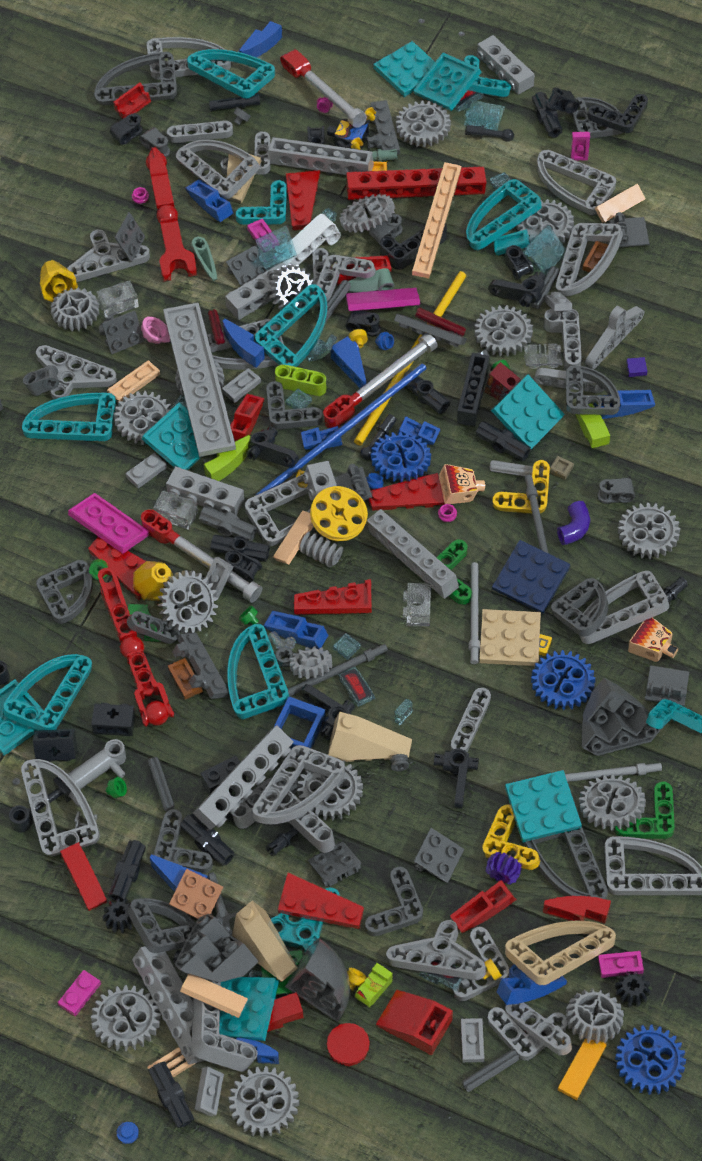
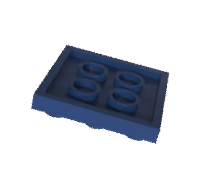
M519 540L494 582L492 590L544 614L571 566L569 563Z

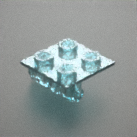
M472 100L469 111H466L464 126L467 124L474 126L484 125V129L498 130L505 106Z
M287 225L256 239L260 253L258 257L263 262L265 270L297 256Z
M547 225L524 249L523 253L527 258L530 256L541 272L546 275L550 267L554 266L565 255L566 249L551 227Z

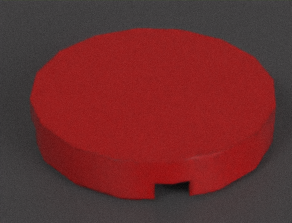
M344 1023L338 1025L328 1036V1053L338 1064H344V1066L359 1064L365 1059L369 1051L370 1041L368 1034L362 1027L356 1024Z

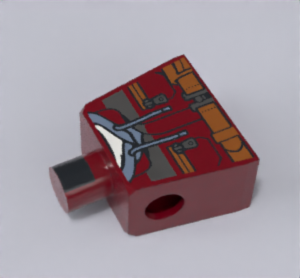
M500 362L489 374L484 392L501 401L521 379Z

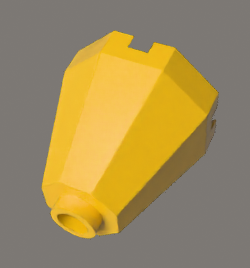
M54 260L44 263L41 268L40 287L44 299L53 302L54 297H57L58 293L63 294L64 289L69 291L70 288L73 290L78 288L73 272Z
M146 561L133 573V588L141 594L144 600L160 601L158 596H163L160 589L166 588L163 582L169 581L168 577L173 576V573L163 562Z

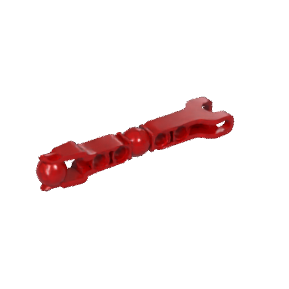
M153 147L146 157L145 164L151 175L157 207L156 218L161 225L166 250L159 260L163 281L172 280L171 273L176 269L186 270L189 277L197 276L194 254L183 247L178 224V212L174 207L166 167L167 159L163 153L156 147Z
M103 568L98 572L101 596L120 640V652L127 659L128 665H130V671L137 687L134 693L135 701L142 717L143 725L145 727L148 724L154 726L162 725L167 721L168 717L174 718V712L169 704L163 684L157 683L153 677L147 658L144 655L145 647L143 641L137 637V632L131 630L127 625V618L130 616L117 575L114 569ZM110 575L113 579L111 582L106 583L103 580V576ZM142 679H148L146 682H141ZM152 694L160 696L162 702L152 701L146 708L144 707L142 700H144L145 696H151Z

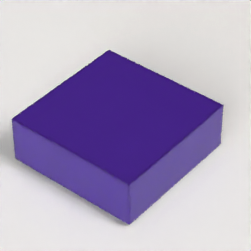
M645 357L629 358L626 360L629 377L647 375Z

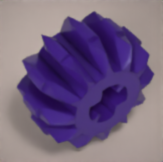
M496 852L489 857L486 872L496 881L502 880L504 883L512 884L519 878L522 865L511 855Z

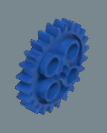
M392 432V437L386 434L385 440L379 438V443H374L371 453L372 466H375V471H380V476L386 474V479L393 477L395 482L399 478L400 482H403V479L406 478L410 482V477L417 479L418 475L423 476V472L428 471V466H430L431 462L430 448H427L426 442L422 443V438L416 440V435L409 437L408 432L405 436L402 435V432H399V435L396 436Z
M564 650L561 651V655L554 651L552 657L547 653L546 660L540 658V662L536 663L535 669L532 670L531 683H533L532 690H536L535 696H541L540 702L547 700L548 707L553 703L554 709H557L559 705L562 706L563 710H565L567 705L571 710L573 709V704L580 707L581 701L586 703L587 697L591 696L595 687L594 670H590L591 664L585 665L586 659L579 660V654L573 657L572 651L568 655H565ZM560 682H562L560 685V689L557 693H555V691L559 688Z
M642 1025L640 1032L633 1028V1035L627 1032L626 1039L621 1038V1046H617L616 1051L620 1054L615 1056V1060L619 1061L616 1064V1068L622 1069L619 1076H626L625 1084L630 1081L632 1082L631 1089L639 1086L640 1093L643 1092L644 1088L647 1089L649 1095H651L652 1089H655L657 1094H660L661 1088L667 1092L669 1084L675 1087V1080L680 1081L682 1077L680 1073H684L685 1067L682 1066L686 1063V1059L682 1058L685 1055V1051L679 1050L682 1043H675L676 1035L671 1038L668 1037L669 1030L661 1033V1026H659L657 1031L654 1030L653 1025H650L649 1030H646L644 1025ZM642 1043H650L652 1047L645 1048L642 1046ZM667 1054L670 1056V1059L665 1060L660 1055ZM637 1059L641 1064L634 1065L631 1063V1060ZM656 1071L659 1073V1076L653 1077L649 1072Z

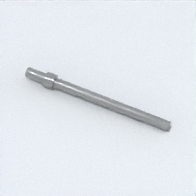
M473 562L471 563V640L469 641V651H471V664H478V651H480V641L478 640V563Z
M638 763L636 766L565 774L567 782L603 778L604 775L606 777L631 774L640 776L646 775L648 772L662 771L661 763L647 765L645 763Z

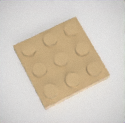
M483 609L480 663L535 666L539 662L541 612Z

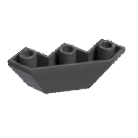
M603 678L591 693L583 713L582 748L599 756L651 742L661 729L653 728L646 723L649 711L637 699L619 685Z
M208 913L197 920V924L192 928L174 965L185 973L216 982H223L244 976L259 961L244 943L232 937L219 921Z

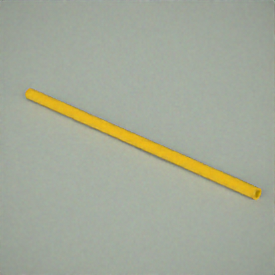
M460 271L434 314L442 317L466 278L464 272ZM422 334L419 335L412 348L419 343V338L423 336ZM412 363L392 378L384 393L403 378ZM391 397L371 412L354 439L355 444L359 446L363 444Z

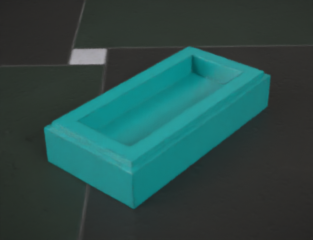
M527 229L500 236L494 241L496 256L505 254L507 248L512 245L519 246L521 249L530 247Z

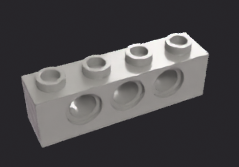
M494 35L477 44V57L479 60L483 61L490 70H493L500 80L510 83L511 90H514L519 95L534 86L535 74Z
M282 262L275 265L265 273L258 275L255 279L244 283L238 289L229 292L225 296L226 307L240 320L274 300V298H269L272 291H268V288L272 286L268 282L273 280L271 275L276 274L275 270H281V267L285 264ZM286 275L288 278L296 281L295 276ZM280 283V290H281V292H282L283 287H282V285H281V283Z
M329 461L307 465L303 473V479L305 484L308 483L310 500H314L316 495L322 490L337 486ZM316 482H321L323 486L318 485ZM337 493L330 494L333 500L340 499ZM323 503L316 504L317 509L321 511L326 509ZM336 511L335 515H336V516H337V515H341V516H342V512H339V513H338V512ZM320 521L322 527L327 528L330 526L328 521ZM339 527L337 529L340 534H347L346 528Z
M176 466L166 483L167 494L171 497L180 498L191 504H198L203 507L208 506L222 513L232 512L237 515L245 500L243 489Z

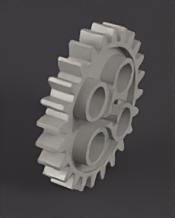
M415 101L414 106L408 104V108L403 107V111H399V116H396L397 133H400V138L404 137V142L410 140V145L415 142L416 147L419 144L425 147L427 143L432 146V142L438 144L439 140L443 141L444 136L447 137L448 132H450V115L447 114V110H442V106L437 107V103L430 105V101L427 104L421 101V104H418Z
M373 194L369 198L366 196L365 199L362 200L360 198L358 202H353V205H348V209L343 210L344 213L340 214L341 217L339 219L345 231H354V233L359 230L363 232L364 229L369 231L371 227L376 228V225H382L383 221H388L387 218L392 217L391 214L394 213L395 205L390 196L386 197V194L382 196L378 194L375 197ZM364 208L367 209V211H368V213H369V215H370V219L367 217V214H366Z
M547 199L545 203L541 200L542 207L539 211L517 225L518 231L527 229L529 245L535 243V246L538 247L539 244H542V247L545 248L548 244L552 248L554 243L558 246V241L564 243L565 238H569V233H571L574 227V218L571 215V210L567 211V206L562 207V202L556 204L555 200H553L552 203H549Z
M499 305L498 310L491 307V312L485 310V315L480 314V319H476L474 336L476 337V342L480 343L481 348L486 346L487 352L492 350V355L496 352H499V356L502 353L509 356V352L516 355V350L522 352V347L527 348V344L531 342L533 325L530 324L531 320L527 319V314L521 315L522 310L515 312V307L509 310L508 305L505 306V309H502Z
M137 391L136 396L130 393L129 399L124 396L123 402L119 401L118 407L115 408L114 419L117 431H122V437L128 435V441L133 438L135 444L138 440H141L142 445H144L145 442L142 440V436L171 410V405L166 404V399L160 400L161 395L154 397V392L147 395V392L144 391L143 395H140L139 391Z
M640 503L638 509L632 506V511L627 509L626 515H622L618 526L619 540H623L622 546L628 545L627 551L634 550L633 555H636L638 552L641 553V558L645 554L648 555L649 559H651L653 554L656 558H659V553L666 556V551L671 552L672 547H676L677 541H679V521H675V515L670 516V510L664 512V506L658 509L656 503L653 507H650L649 503H647L646 507Z
M187 570L182 571V573L177 572L175 577L169 576V581L163 582L166 588L160 589L163 596H158L162 600V603L158 604V606L163 607L160 614L166 615L163 621H170L168 626H175L174 631L181 630V633L201 631V627H208L206 622L213 621L210 616L216 615L213 611V608H218V605L214 604V601L218 600V598L213 597L216 590L210 589L213 583H206L208 577L201 579L202 573H196L195 575V571H189L188 573ZM192 585L195 588L194 594L191 592ZM176 592L178 593V596H179L178 600L175 599V593H176ZM202 595L201 599L187 603V605L179 606L178 608L174 609L175 605L189 601V599L197 598L198 596ZM198 604L201 605V611H200V612H199V610H198ZM182 610L185 612L184 619L181 616Z
M318 760V765L322 764V761ZM351 764L345 767V774L334 790L311 809L312 812L315 811L318 817L323 815V820L330 816L333 821L335 815L342 819V813L350 815L349 808L356 810L355 804H360L359 797L363 796L361 791L363 783H360L361 776H357V770L351 771ZM305 769L306 775L301 774V781H298L299 788L297 791L298 795H300L299 800L303 801L313 793L312 790L318 789L327 778L324 775ZM343 786L349 787L348 789H345V790L340 789V788L343 787ZM329 800H334V801H336L335 803H332V804L327 803V801H329Z
M604 775L603 780L596 778V783L589 781V787L584 786V791L580 792L579 806L580 812H583V818L588 817V823L594 821L595 827L601 824L602 829L610 826V829L613 830L614 826H617L621 830L622 825L629 827V822L635 824L636 818L641 819V813L645 812L646 799L642 788L637 787V782L630 784V778L624 781L621 775L618 779H615L614 775L611 776V779Z
M125 985L122 991L117 986L115 993L108 990V997L102 994L101 1001H96V1008H92L91 1022L92 1029L96 1030L95 1036L100 1037L101 1043L107 1041L108 1048L115 1044L117 1051L120 1046H124L125 1051H127L128 1046H132L136 1050V1044L138 1043L143 1047L144 1039L150 1042L151 1035H156V1028L160 1027V1011L156 1003L151 999V994L144 995L143 988L136 992V986L128 990L127 985Z
M265 1066L264 1071L260 1072V1069L256 1067V1073L253 1074L248 1070V1077L241 1074L242 1082H234L237 1089L230 1090L233 1096L229 1097V1103L232 1104L229 1106L231 1112H234L232 1119H238L237 1126L239 1127L244 1124V1132L251 1129L252 1136H254L257 1131H260L261 1137L264 1136V1132H268L271 1137L272 1130H276L280 1134L281 1126L287 1129V1121L294 1122V1117L291 1114H298V1110L295 1107L299 1106V1100L296 1099L299 1097V1093L294 1091L296 1085L290 1084V1076L284 1079V1071L277 1075L276 1068L268 1072V1067ZM271 1084L274 1086V1089L267 1091L264 1087ZM247 1094L255 1096L252 1100L244 1099ZM264 1099L268 1103L264 1104L261 1100ZM276 1103L284 1105L281 1109H275L273 1106ZM258 1112L264 1114V1117L261 1119H256L253 1116Z

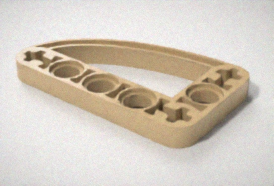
M559 922L530 930L509 940L505 945V955L536 984L546 985L612 948L615 944L616 934L611 928L596 922ZM589 934V936L544 961L527 947L533 943L556 936ZM593 945L595 949H587L585 946ZM577 954L579 958H571L569 955ZM524 960H531V961H533L534 963H533V964H525L523 961H524ZM561 963L563 967L558 968L555 967L553 964Z

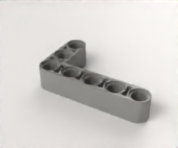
M272 778L265 780L245 800L242 798L238 802L240 806L232 813L234 823L238 828H247L255 822L253 806ZM280 781L276 783L277 786H284ZM289 790L276 811L290 808L301 801ZM269 795L266 797V799L270 801H273L277 798L274 795ZM311 810L298 818L288 821L319 851L327 853L334 849L335 841L331 828Z
M203 978V979H205V980H208V981H210V982H212V983L217 984V985L220 986V982H216V981H212V980ZM194 998L193 1054L205 1061L237 1071H246L257 1057L256 1048L249 1043L219 1034L220 1009Z

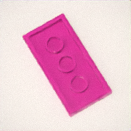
M417 288L346 293L349 311L420 305Z
M93 493L68 510L70 517L122 554L149 536V531L96 493Z

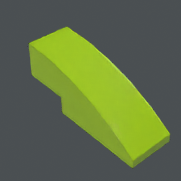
M592 403L588 404L589 407L595 408ZM576 414L585 438H588L591 448L609 444L610 434L601 415Z
M248 435L236 441V450L217 453V458L204 464L205 475L208 478L220 481L232 473L247 457L246 452L249 450L248 445L251 442V437Z

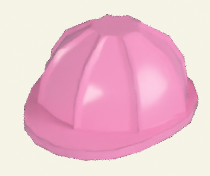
M148 316L144 318L141 331L143 337L148 342L155 344L171 342L167 325L155 317Z

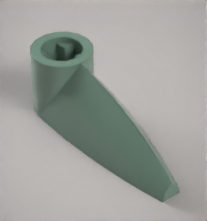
M195 237L191 242L189 251L194 254V258L197 259L211 280L215 281L217 280V273L208 243L203 237Z
M387 268L376 270L371 278L357 277L349 281L351 283L349 291L352 292L391 290L394 287L390 271Z

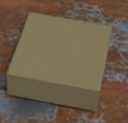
M557 456L550 466L549 473L566 480L574 467V463Z

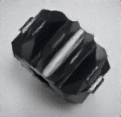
M118 897L116 903L109 901V907H104L105 914L102 916L103 921L106 922V927L108 929L112 928L114 933L120 929L121 933L124 934V929L126 928L131 931V924L133 922L127 912L131 903H129L127 898L121 902Z
M627 971L625 972V977L620 975L618 982L614 986L617 990L615 996L621 997V1004L628 1002L629 1008L632 1006V1003L637 1007L640 1006V1001L646 1003L647 996L651 992L649 989L650 982L644 981V974L638 977L637 971H634L633 975Z

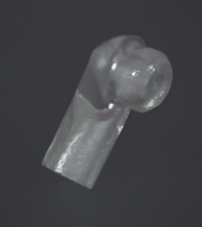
M275 631L268 635V638L278 650L284 647L291 650L295 648L296 640L293 637H287L286 640L281 639Z

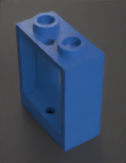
M288 697L274 727L277 725L282 729L289 714L314 722L304 743L292 739L294 742L289 747L292 749L295 746L302 745L312 749L323 726L322 722L326 718L325 709Z

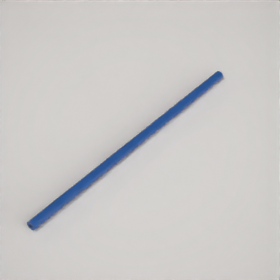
M423 363L302 457L293 468H288L255 495L283 483L427 369Z

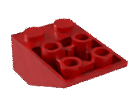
M396 990L377 1021L376 1026L432 1055L452 1022L453 1010L434 1000Z

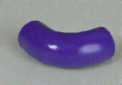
M584 501L572 503L567 509L571 517V523L557 528L558 539L562 545H567L581 539L589 530L591 520Z

